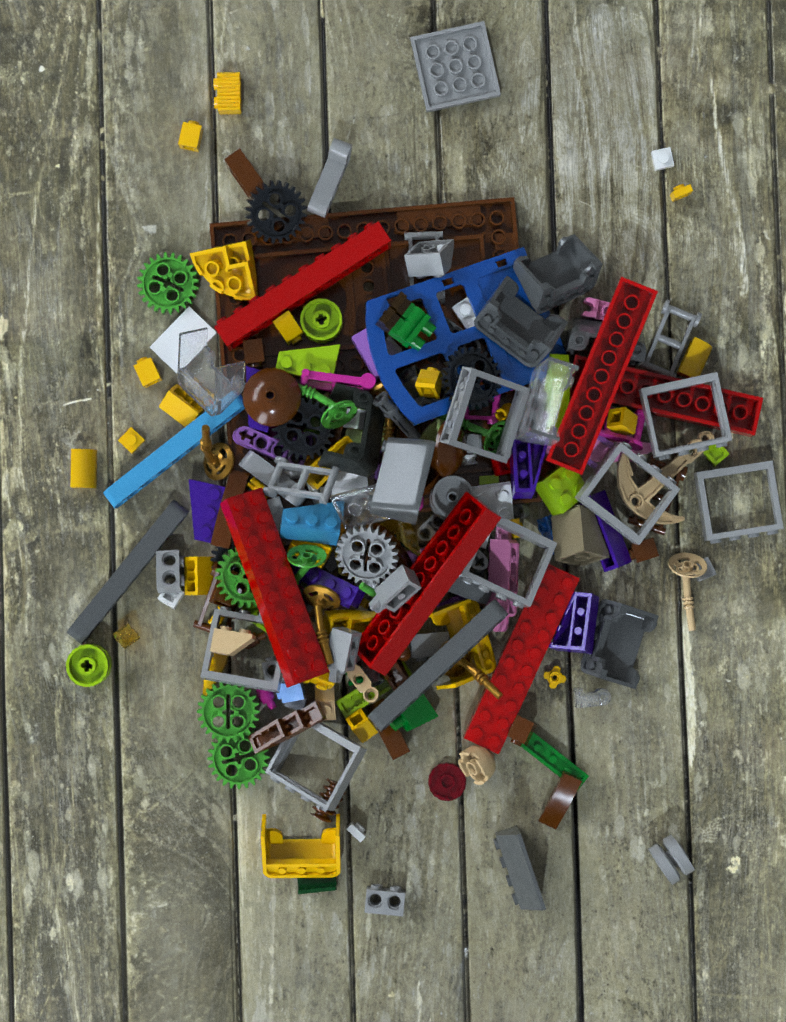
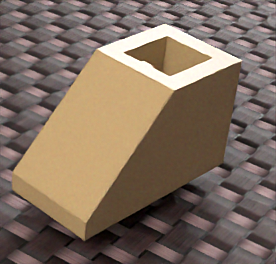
M221 626L220 629L214 628L210 652L234 656L254 642L256 636L246 629H240L239 632L232 631V627Z

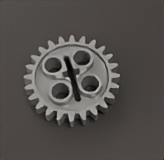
M362 523L359 529L357 525H354L353 531L348 528L346 534H342V540L338 541L337 545L339 547L335 550L338 555L335 559L340 560L338 567H344L342 574L348 572V579L355 577V583L360 579L364 583L369 581L371 586L374 580L380 584L381 580H385L388 575H391L394 572L393 569H396L398 565L395 562L399 560V557L396 556L399 549H393L396 547L397 542H390L393 536H385L387 530L381 533L380 526L373 529V525L370 523L369 527L366 528L365 524ZM367 539H370V547L368 551L369 559L367 561V570H365L364 564L367 556L365 551L368 546ZM358 541L362 543L363 546L359 547L354 542ZM374 545H380L382 549L378 550L374 547ZM356 559L360 561L361 564L357 565L353 562V560ZM372 563H378L380 567L376 568Z

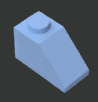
M283 682L280 686V692L276 693L278 700L282 699V703L303 700L306 697L303 683L287 688L285 682Z

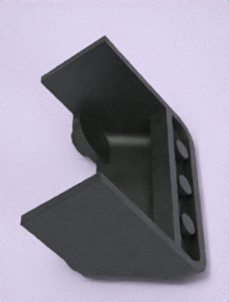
M336 383L329 396L331 400L338 402L351 400L356 407L366 410L361 443L351 442L347 444L343 454L324 450L317 466L330 469L336 466L340 468L339 471L365 477L372 476L378 467L382 431L385 422L384 412L373 404L375 398L367 390Z

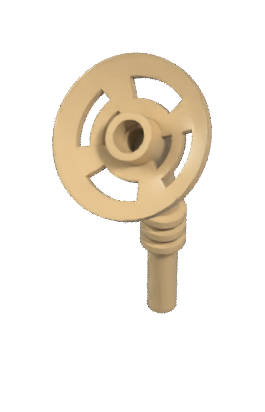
M677 553L670 557L668 565L675 574L682 576L684 595L682 601H684L683 605H685L683 609L686 610L688 630L695 631L696 625L693 611L695 606L693 605L694 601H692L694 598L691 597L690 578L704 575L707 571V563L696 554ZM688 559L689 561H684L680 563L678 560Z

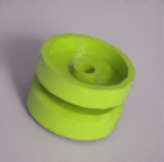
M318 298L304 306L300 315V324L304 335L310 341L317 344H326L334 341L340 335L343 327V318L339 307L334 302ZM320 319L325 320L323 325H320L318 322Z
M93 643L80 645L73 649L66 661V671L69 678L75 684L83 687L95 686L105 681L112 669V659L108 651L101 645ZM88 662L92 664V668L87 667Z

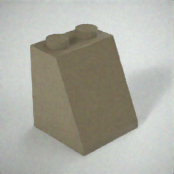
M576 505L573 509L567 510L563 514L551 516L553 541L557 543L554 550L555 561L582 567L609 558V552L595 514L588 508H585L584 505Z

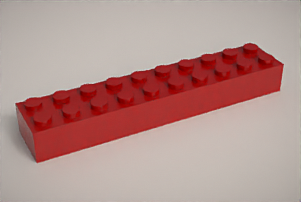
M379 221L368 223L364 226V231L359 234L357 232L351 234L347 238L348 241L343 244L338 243L331 248L332 251L326 255L324 253L320 254L311 265H303L294 276L292 274L282 279L283 283L280 285H272L266 289V294L261 297L259 295L249 300L250 304L244 308L240 306L233 311V315L230 317L224 316L219 319L214 328L230 351L242 344L243 340L250 339L273 324L275 319L288 310L292 312L390 249L391 239Z
M624 277L620 278L546 461L583 475L658 293L657 290Z
M579 355L573 357L572 368L570 369V396L574 393L588 357ZM627 367L611 405L626 407L635 411L643 410L638 390L682 379ZM701 384L647 396L652 415L720 430L710 385ZM721 388L731 433L748 437L755 436L763 398Z
M258 488L225 499L220 503L286 687L288 688L328 673L329 669L287 559L263 489Z
M466 491L410 567L411 570L415 571L422 588L397 611L392 612L386 608L377 613L361 635L357 655L371 669L384 676L387 675L501 519L497 513Z
M548 564L531 607H523L496 663V668L489 678L503 693V696L497 699L485 687L463 734L464 739L494 753H500L580 578Z

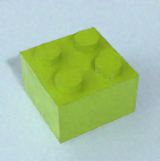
M556 465L538 479L536 491L552 516L565 513L579 502L574 497L585 482L578 473Z

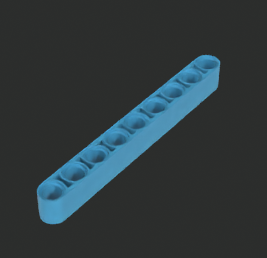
M237 389L229 392L108 487L103 494L113 508L116 509L123 505L197 447L202 438L203 425L210 427L211 436L243 411L245 407L242 395Z

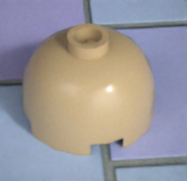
M473 745L459 753L461 757L458 760L460 769L466 777L470 775L475 780L474 784L482 785L493 776L496 763L492 751L479 745Z

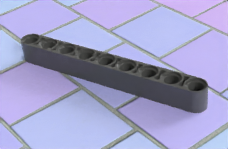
M173 500L68 629L67 633L81 645L85 643L153 559L156 551L162 548L189 514L186 508L176 500Z
M496 599L491 601L368 715L371 722L380 732L386 729L503 621L509 613Z

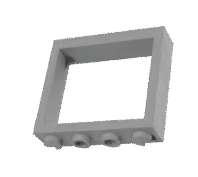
M462 366L439 442L507 463L511 456L513 442L517 437L519 423L523 418L525 404L529 399L530 388L474 368ZM476 377L516 390L496 454L457 441Z
M717 372L638 390L653 458L659 457V460L671 458L670 454L678 453V456L690 454L689 450L697 449V452L709 450L708 446L716 444V448L728 446L727 442L732 441ZM710 383L722 437L659 451L647 396Z
M624 441L622 443L615 442L574 498L633 544L640 545L680 488L676 486L677 482L669 476L667 478L663 476L660 468L655 465H649L646 462V457L640 453L636 455L631 451L632 447ZM620 452L669 489L637 533L589 497V494Z
M773 460L693 473L704 541L710 540V544L722 542L721 538L729 537V541L740 540L741 535L748 534V538L759 537L760 532L767 531V535L778 534L779 529H784ZM766 470L775 524L712 534L704 479Z
M500 516L501 519L497 523V527L545 549L525 598L470 573L469 570L477 552L459 577L466 584L471 585L474 583L478 585V589L483 592L489 593L491 591L495 593V597L500 600L506 601L508 599L512 601V605L521 609L523 607H531L557 543Z
M228 607L214 608L200 677L203 680L279 693L282 673L278 662L276 663L273 682L209 671L213 655L210 652L214 628L219 626L220 617L264 624L260 613L256 616L250 615L251 612L246 610L233 612Z
M320 722L311 728L354 752L328 801L280 772L299 734L280 743L265 773L271 776L270 779L278 784L282 782L286 785L285 789L292 793H300L301 799L309 803L313 801L317 804L316 808L326 812L327 810L334 811L367 749Z

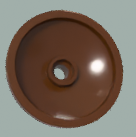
M267 368L258 371L247 381L243 391V404L248 415L257 423L269 427L280 426L289 422L298 412L301 404V390L295 378L288 372L278 368ZM269 392L274 393V397L272 399L267 398V394Z
M444 421L437 433L434 459L439 475L447 477L453 476L458 471L467 451L439 442L445 424ZM461 427L457 441L466 444V438Z

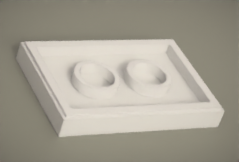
M189 306L150 348L178 374L207 345L217 332Z

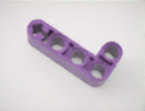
M247 426L234 430L232 437L236 444L272 460L277 456L274 453V448L279 440ZM244 431V436L248 438H244L241 440V435H239V433ZM296 435L293 437L292 441H296ZM312 436L306 437V443L309 446H312L313 443ZM258 438L264 441L262 449L256 445ZM286 450L281 453L280 457L286 458L290 463L294 464L291 456L287 457L289 451ZM299 456L297 464L303 465L305 461L302 460V456Z

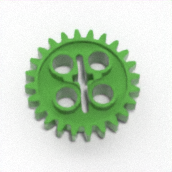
M164 252L163 258L156 254L157 260L154 261L150 257L151 264L144 263L146 270H139L143 274V276L137 277L142 282L137 287L143 289L139 292V295H145L142 301L144 303L149 301L148 308L155 306L154 311L156 313L159 309H161L163 315L166 313V310L172 315L174 309L180 313V307L186 310V303L193 304L190 300L191 297L197 298L193 292L199 291L195 284L200 283L199 279H194L198 273L191 272L194 266H187L189 264L188 259L182 262V255H179L176 259L173 252L170 257ZM167 267L168 273L163 276L160 275V268ZM179 275L186 276V280L183 283L176 282ZM153 276H157L166 282L170 280L173 285L183 288L184 291L181 292L169 285L166 288L163 282L153 279ZM154 284L160 285V290L157 293L151 292V287ZM171 292L178 294L177 299L174 301L168 300V295Z
M235 547V552L232 549L228 550L229 556L222 555V558L225 560L224 562L218 561L221 568L215 569V571L220 573V576L215 577V579L220 580V583L216 587L223 588L219 594L226 593L225 601L231 598V605L238 602V606L241 608L245 603L246 608H250L252 602L254 607H256L257 604L253 593L250 592L249 582L243 578L245 571L240 563ZM232 565L238 567L237 575L231 573L230 568ZM239 583L245 588L243 594L237 592L236 587Z
M219 682L220 686L217 687L213 683L212 691L206 688L207 696L201 694L204 702H198L202 709H198L197 713L202 714V716L197 719L198 721H204L200 727H207L205 734L212 732L211 739L219 736V742L223 738H226L227 743H229L230 738L237 742V736L244 739L243 733L251 734L249 727L255 728L256 725L253 721H259V718L254 716V714L260 713L259 709H254V707L259 705V702L252 701L256 698V695H249L251 688L245 691V687L224 685ZM227 694H230V709L234 710V712L230 713V728H226V712H223V710H226ZM216 697H222L224 704L216 706L213 700ZM235 697H241L244 700L241 706L233 704ZM216 716H221L224 722L218 726L213 723V719ZM236 716L243 718V723L239 726L234 725L232 722Z
M246 732L243 733L244 739L237 736V742L233 738H230L229 743H227L226 738L219 742V736H216L218 743L211 742L215 748L208 750V752L213 754V756L207 758V760L213 761L208 767H214L215 769L211 774H218L219 776L216 781L223 779V786L229 782L230 789H232L234 784H237L238 790H240L241 784H244L246 788L249 786L248 782L255 785V778L261 780L260 773L266 774L263 766L267 767L269 763L265 762L266 759L270 758L269 755H265V752L269 749L253 756L244 757L241 763L238 760L225 764L222 763L223 760L234 758L237 755L236 753L245 755L254 752L252 745L248 751H244L240 747L242 741L250 742L248 736L251 734ZM224 746H229L232 749L230 756L223 755L222 748ZM248 759L256 762L254 769L246 767L245 763ZM235 765L237 773L234 775L229 774L227 767Z

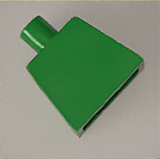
M422 694L390 726L395 731L403 727L408 732L437 718L438 714L425 695Z

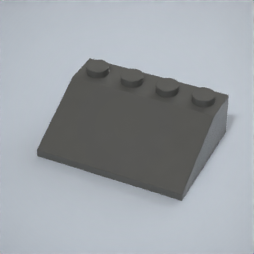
M517 825L495 832L496 838L493 841L496 850H501L502 857H499L502 868H507L509 875L505 877L508 886H513L515 893L512 894L515 905L519 904L521 910H546L522 835Z

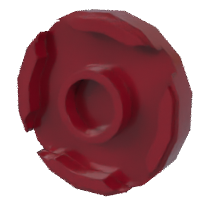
M449 762L440 763L429 774V789L434 797L439 800L452 801L460 797L464 792L466 777L456 764Z

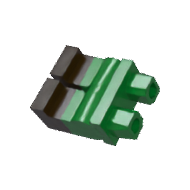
M401 291L375 325L402 343L404 347L411 346L419 351L426 342L418 336L420 331L429 337L437 327L429 321L431 316L415 306Z

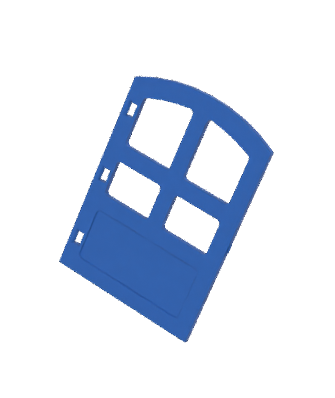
M524 247L452 271L443 277L432 278L366 302V333L375 369L392 401L414 426L448 414L451 401H448L450 398L448 397L423 407L419 406L395 372L400 367L437 354H443L445 361H450L448 356L454 355V351L458 350L459 346L484 339L491 357H494L493 362L498 363L496 370H501L498 374L499 377L524 386L547 377L550 353L566 354L559 337L553 349L536 367H527L480 332L475 326L452 333L441 309L436 294L462 285L475 317H477L506 276L514 280L519 287L518 293L515 296L533 309L513 269L514 261L518 257L527 256ZM505 259L507 265L498 268L495 262ZM452 277L453 284L444 286L442 280ZM402 291L411 302L415 300L423 302L427 314L431 316L429 320L437 327L434 330L436 340L425 343L419 351L411 348L394 355H389L384 331L375 324L381 318L383 312L390 306L387 300L398 296ZM550 311L539 315L546 319L550 315ZM458 367L457 372L460 375L462 369ZM481 385V389L485 390V385ZM505 386L496 389L499 395L513 390Z

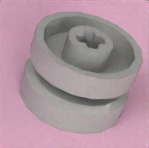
M455 475L439 480L429 494V505L433 513L439 518L446 520L466 491L474 496L470 483L464 478ZM450 495H453V496H454L453 499H454L455 501H451V500L449 499V496H450Z
M670 834L663 839L666 852L659 844H654L648 850L671 885H674L680 881V875L676 870L677 867L686 876L695 871L683 847Z

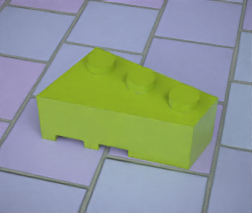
M340 344L280 351L276 368L284 370L297 378H301L303 369L335 374L341 348Z

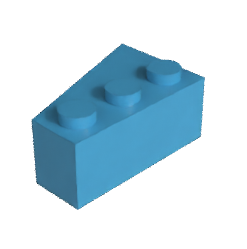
M342 501L283 509L279 527L280 538L336 546L340 535Z

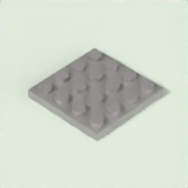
M484 21L410 37L426 113L501 96Z

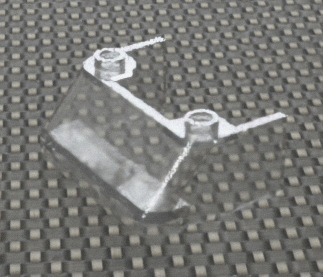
M207 327L179 333L178 383L210 416L220 415L243 392L245 387V362L241 361L214 367L216 355L207 346Z
M549 356L535 367L528 387L530 388L529 399L523 410V418L518 426L516 440L552 446L559 442V432H557V427H555L564 391L568 387H572L574 382L572 374L579 369V366Z

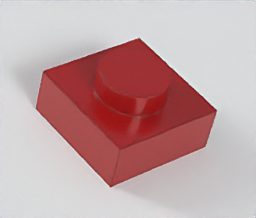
M510 458L507 463L491 459L495 476L511 473Z

